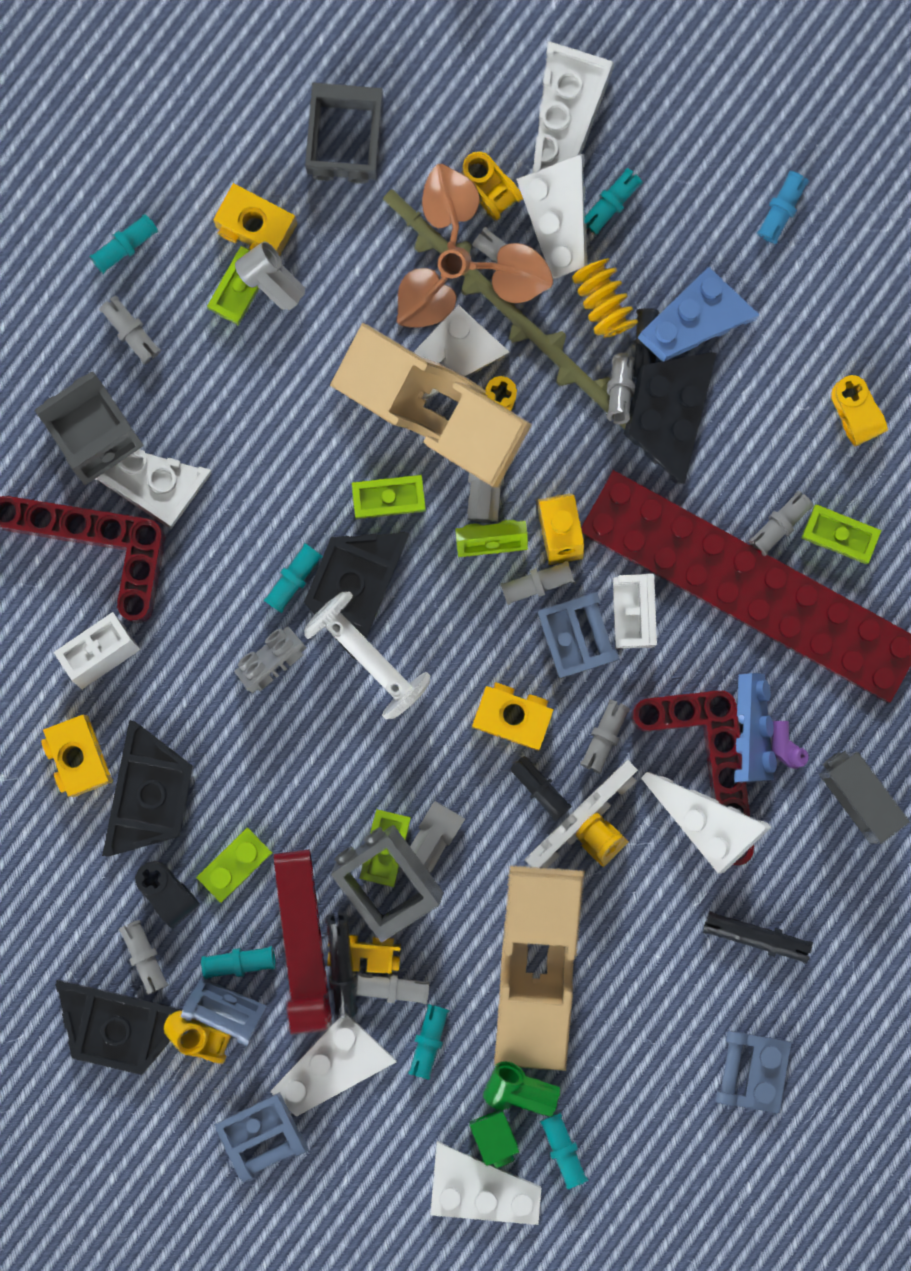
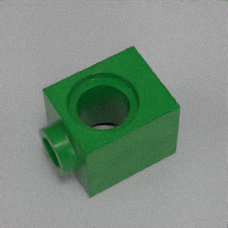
M496 1110L469 1121L470 1128L486 1166L494 1164L495 1168H499L515 1161L514 1155L520 1153L519 1147L504 1110Z

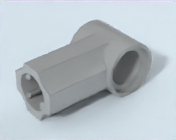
M265 241L235 262V269L243 282L252 288L258 286L282 310H291L305 295V287L282 265V260L277 251Z
M469 473L468 483H471L468 498V520L482 523H497L500 488L504 484V477L499 487L495 488Z
M434 801L419 826V833L410 846L429 873L432 872L446 845L449 846L465 820V818L437 801Z

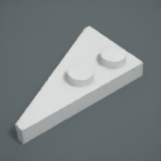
M646 772L641 777L718 874L724 873L772 828L764 821H757L740 813V810L720 804L719 801L695 790L681 787L673 783V780L664 776H657Z

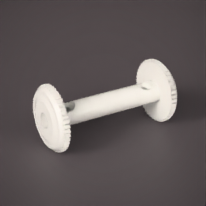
M341 592L313 616L304 629V636L309 639L325 627L394 698L382 714L385 719H394L407 710L423 694L430 684V675L425 672L411 681V683H408L340 612L353 596L350 592Z

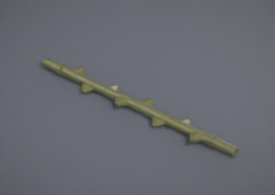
M393 189L384 196L383 200L407 222L406 225L418 232L414 248L418 253L436 249L442 254L448 250V241L421 217L419 211L416 212ZM468 241L456 244V247L463 248L470 254L472 245ZM469 269L463 275L465 278L461 292L465 296L481 292L513 323L509 335V340L512 343L530 339L559 367L556 380L559 386L576 383L606 413L608 412L610 396L607 393V383L611 379L606 377L593 381L562 351L566 334L563 331L545 335L515 306V303L501 299L494 291L492 283L477 269ZM626 423L619 424L625 430Z

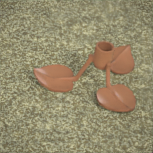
M437 164L432 169L426 180L422 197L424 215L432 226L444 228L452 223L450 242L447 244L448 250L444 251L438 259L441 279L434 270L429 268L414 269L405 275L398 291L397 323L401 326L419 328L443 321L454 310L457 301L455 291L448 285H445V283L448 281V278L462 276L469 269L496 270L492 276L493 289L501 299L510 303L529 301L553 285L552 273L544 258L536 250L525 244L510 243L502 246L498 251L497 263L472 262L470 254L465 249L456 247L459 232L458 221L464 222L474 217L479 207L480 197L473 181L444 164Z

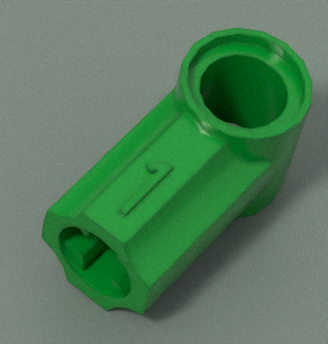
M507 1061L496 1064L483 1091L484 1100L495 1109L508 1110L513 1105L547 1117H552L560 1096V1087L527 1077L518 1065Z

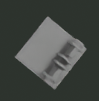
M289 626L283 630L277 629L271 633L265 640L266 645L256 653H248L239 661V667L234 672L245 688L252 694L256 690L261 692L273 681L269 675L271 672L276 678L279 677L275 671L279 665L284 671L287 670L283 664L284 661L291 666L303 656L302 652L307 647Z

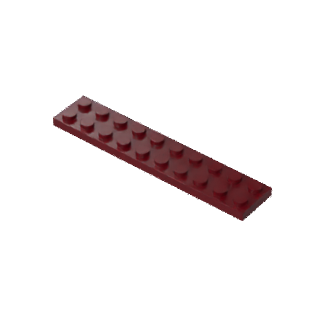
M615 470L609 476L581 527L583 536L888 704L891 703L911 666V633L769 555L763 556L761 554L762 551Z

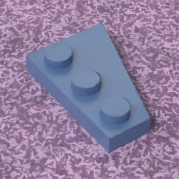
M708 267L637 338L664 362L699 346L700 343L715 336H722L737 326L755 321L759 314Z
M739 674L737 716L740 723L744 725L740 738H736V752L742 755V769L735 770V782L774 780L773 773L777 768L775 753L771 751L770 737L773 735L774 725L771 716H768L767 701L770 700L771 690L768 681L765 680V674Z

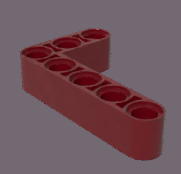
M12 496L0 497V513L8 505H13L16 508V515L12 521L2 522L0 518V528L3 530L125 550L126 555L117 609L126 620L133 623H143L151 617L165 546L164 531L155 521L147 518ZM42 511H49L51 514L49 525L44 528H37L35 525L36 516ZM76 517H84L86 520L85 529L79 534L71 533V521ZM112 522L120 523V535L113 540L106 539L104 535L106 526ZM146 528H153L156 531V539L150 545H142L139 542V535ZM142 562L148 563L150 566L149 576L144 580L134 579V567ZM134 597L142 598L144 601L143 611L138 615H129L127 611L128 602Z
M716 690L647 698L641 700L633 707L631 720L634 726L641 731L651 732L703 726L712 798L724 806L733 803L739 807L742 814L750 817L746 782H736L733 787L725 788L718 780V775L723 768H730L734 772L735 770L742 769V755L736 752V738H740L737 704L735 698L730 693ZM715 697L724 699L728 705V711L723 717H717L710 711V702ZM680 701L687 702L692 707V717L688 721H681L675 716L674 707ZM642 706H652L657 711V720L654 724L645 725L640 721L638 714ZM718 733H726L731 737L732 747L726 753L720 752L715 748L714 738ZM754 845L733 865H743L750 861L754 854Z
M310 849L274 854V867L291 998L287 1001L290 1034L328 1030L332 1024Z

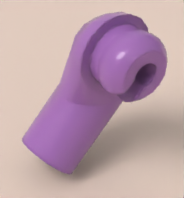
M773 721L774 732L771 737V745L776 758L789 768L797 769L805 766L809 760L808 752L804 748L800 749L789 740V721Z

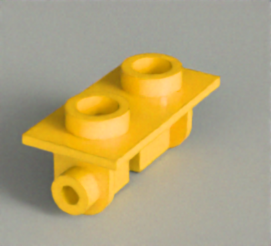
M349 934L353 971H360V958H367V972L392 974V971H399L400 957L393 956V950L400 951L401 944H394V938L390 937L381 943L377 936H374L372 943L358 942V935ZM328 952L327 966H331L330 952Z

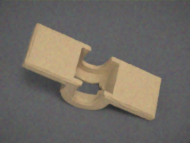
M364 323L361 324L330 384L331 387L392 425L412 430L424 436L423 442L427 444L426 446L495 488L499 487L532 426L528 421L488 398L486 391L476 383L439 363L420 357ZM432 389H435L452 400L459 402L450 420H447L431 409L423 407L426 400L422 399L425 393L430 395Z
M510 866L506 920L504 922L494 1066L499 1062L507 1061L518 1065L520 1068L566 1071L573 998V960L577 955L583 871ZM528 944L549 945L547 974H540V979L533 978V973H526Z

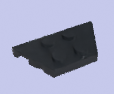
M714 352L640 366L635 393L629 411L630 420L626 423L624 435L634 445L640 446L644 450L645 455L654 464H659L671 476L670 479L679 485L685 484L717 354Z
M398 532L378 535L364 534L351 537H331L304 601L306 606L315 615L326 603L341 592H350L353 596L340 612L367 639L409 538V533ZM341 644V646L347 651V653H348L353 659L357 660V659Z
M129 720L102 854V856L106 857L181 836L194 766L135 721Z
M60 979L56 981L55 985L57 992H59L63 1010L62 1017L68 1032V1044L72 1059L139 1075L145 1073L170 1043V1039L164 1033L166 1019L172 1013L183 1010V1008Z

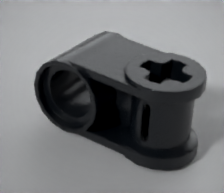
M150 861L138 869L135 876L138 889L149 900L154 910L170 928L174 929L200 906V903L191 891L162 862ZM147 869L150 872L156 870L160 872L161 876L158 878L159 887L155 883L151 885L146 884L145 880L148 878Z

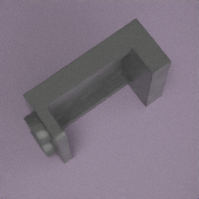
M94 372L78 378L72 385L56 396L48 398L41 406L35 409L37 416L44 423L65 455L66 461L84 485H87L144 446Z

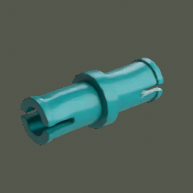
M626 168L625 172L608 191L603 190L599 194L601 199L585 215L586 228H590V232L594 235L599 233L616 212L620 213L624 209L623 204L643 184L641 178L637 174L633 175L631 169Z
M143 214L141 218L123 232H115L110 242L89 257L98 270L104 274L126 255L131 257L135 253L134 249L159 231L152 220L146 214Z
M304 543L288 568L283 567L280 571L282 576L263 600L282 613L299 587L301 589L307 584L304 582L320 558L322 559L323 555Z
M269 946L268 948L247 951L235 948L232 950V953L202 956L201 968L204 979H209L210 977L235 974L236 977H243L245 972L276 969L274 948Z
M427 1004V1011L420 1035L416 1034L414 1040L418 1043L408 1074L428 1080L431 1079V1072L438 1048L442 1049L444 1043L440 1040L450 1010Z
M561 1112L541 1120L540 1123L552 1148L550 1152L552 1160L556 1159L566 1183V1188L571 1189L587 1182L588 1178L585 1176L576 1154V1150H578L576 1142L572 1143Z

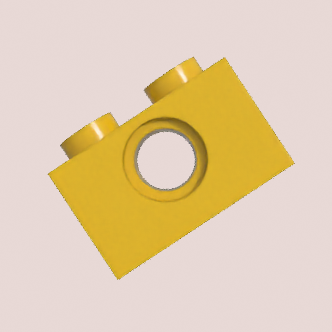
M234 183L213 219L216 228L219 229L218 234L224 239L235 244L240 240L250 245L248 250H252L265 241L274 247L279 256L297 226L295 215ZM252 218H259L263 221V225L258 231L250 232L245 229L246 222Z
M496 682L493 688L486 686L472 728L539 751L554 710L547 707L549 701L528 694L527 700L514 696V688ZM516 705L522 709L524 719L520 724L510 725L504 720L503 712L508 706Z
M82 714L43 730L46 738L42 739L41 743L49 760L54 758L58 772L54 773V778L61 793L66 791L68 797H76L113 782L89 716ZM78 747L82 750L84 757L82 763L73 768L67 762V753L72 748Z

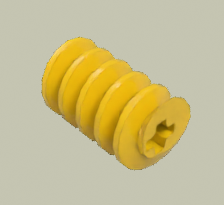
M610 258L582 267L572 276L574 283L582 284L578 288V295L582 297L588 296L583 302V307L585 309H594L588 315L589 321L599 322L593 331L596 335H604L603 338L618 335L639 323L637 319L626 320V316L633 308L632 306L621 307L620 305L628 296L627 293H615V290L623 283L621 280L610 281V277L617 272L616 268H605L604 265Z

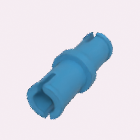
M794 171L788 172V176L777 197L772 198L769 203L771 209L760 230L757 232L759 237L764 236V240L777 244L788 219L794 217L797 212L795 206L806 185L809 183L807 178H803V175Z

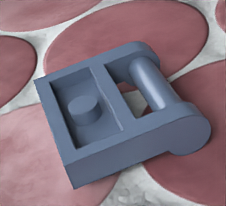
M598 592L537 611L559 679L620 660L617 650L612 649L598 606L601 603ZM585 609L599 655L589 656L575 611Z
M202 977L189 996L180 1017L191 1021L193 1018L238 1038L237 1043L247 1047L267 1006Z
M727 1030L726 1041L729 1044L721 1091H717L715 1102L779 1114L791 1042ZM743 1045L752 1046L745 1093L744 1095L735 1094Z
M280 1092L214 1124L231 1163L242 1182L254 1178V1173L293 1154L299 1156L308 1152L307 1143L299 1132ZM284 1132L287 1142L249 1160L245 1158L242 1151Z

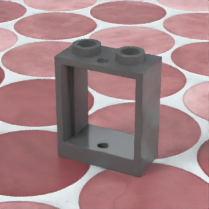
M312 83L305 160L307 174L313 175L314 179L321 181H331L334 177H347L349 182L365 184L368 183L369 179L377 180L384 99L383 88ZM322 107L372 111L368 165L317 161Z
M846 751L838 752L823 763L825 770L819 776L870 844H882L910 823L909 819L858 751L848 754Z
M394 824L384 831L381 827L375 829L364 838L363 841L365 843L355 850L352 846L348 847L338 854L335 858L336 864L330 874L381 943L438 907L444 894ZM387 848L419 892L382 916L350 872Z

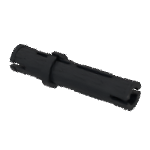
M709 911L707 914V921H705L703 933L712 934L768 951L769 956L775 957L778 954L802 961L805 964L808 963V954H811L813 946L812 941L782 934L783 931L778 928L772 931L715 914L712 911Z
M338 912L339 926L335 922L334 913L329 914L325 919L332 974L329 976V985L334 990L335 1015L346 1018L345 1004H347L349 1017L356 1015L358 1012L355 996V987L358 981L356 973L353 972L349 916Z

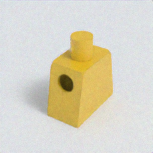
M569 493L536 500L548 565L583 559L584 540L575 496Z

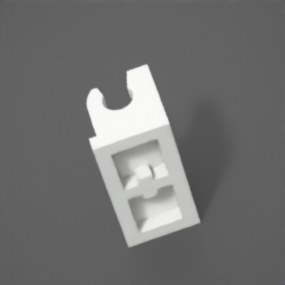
M654 574L620 575L613 578L615 649L654 648L657 645Z
M112 612L53 653L70 679L78 687L84 689L141 649L128 634L124 624Z

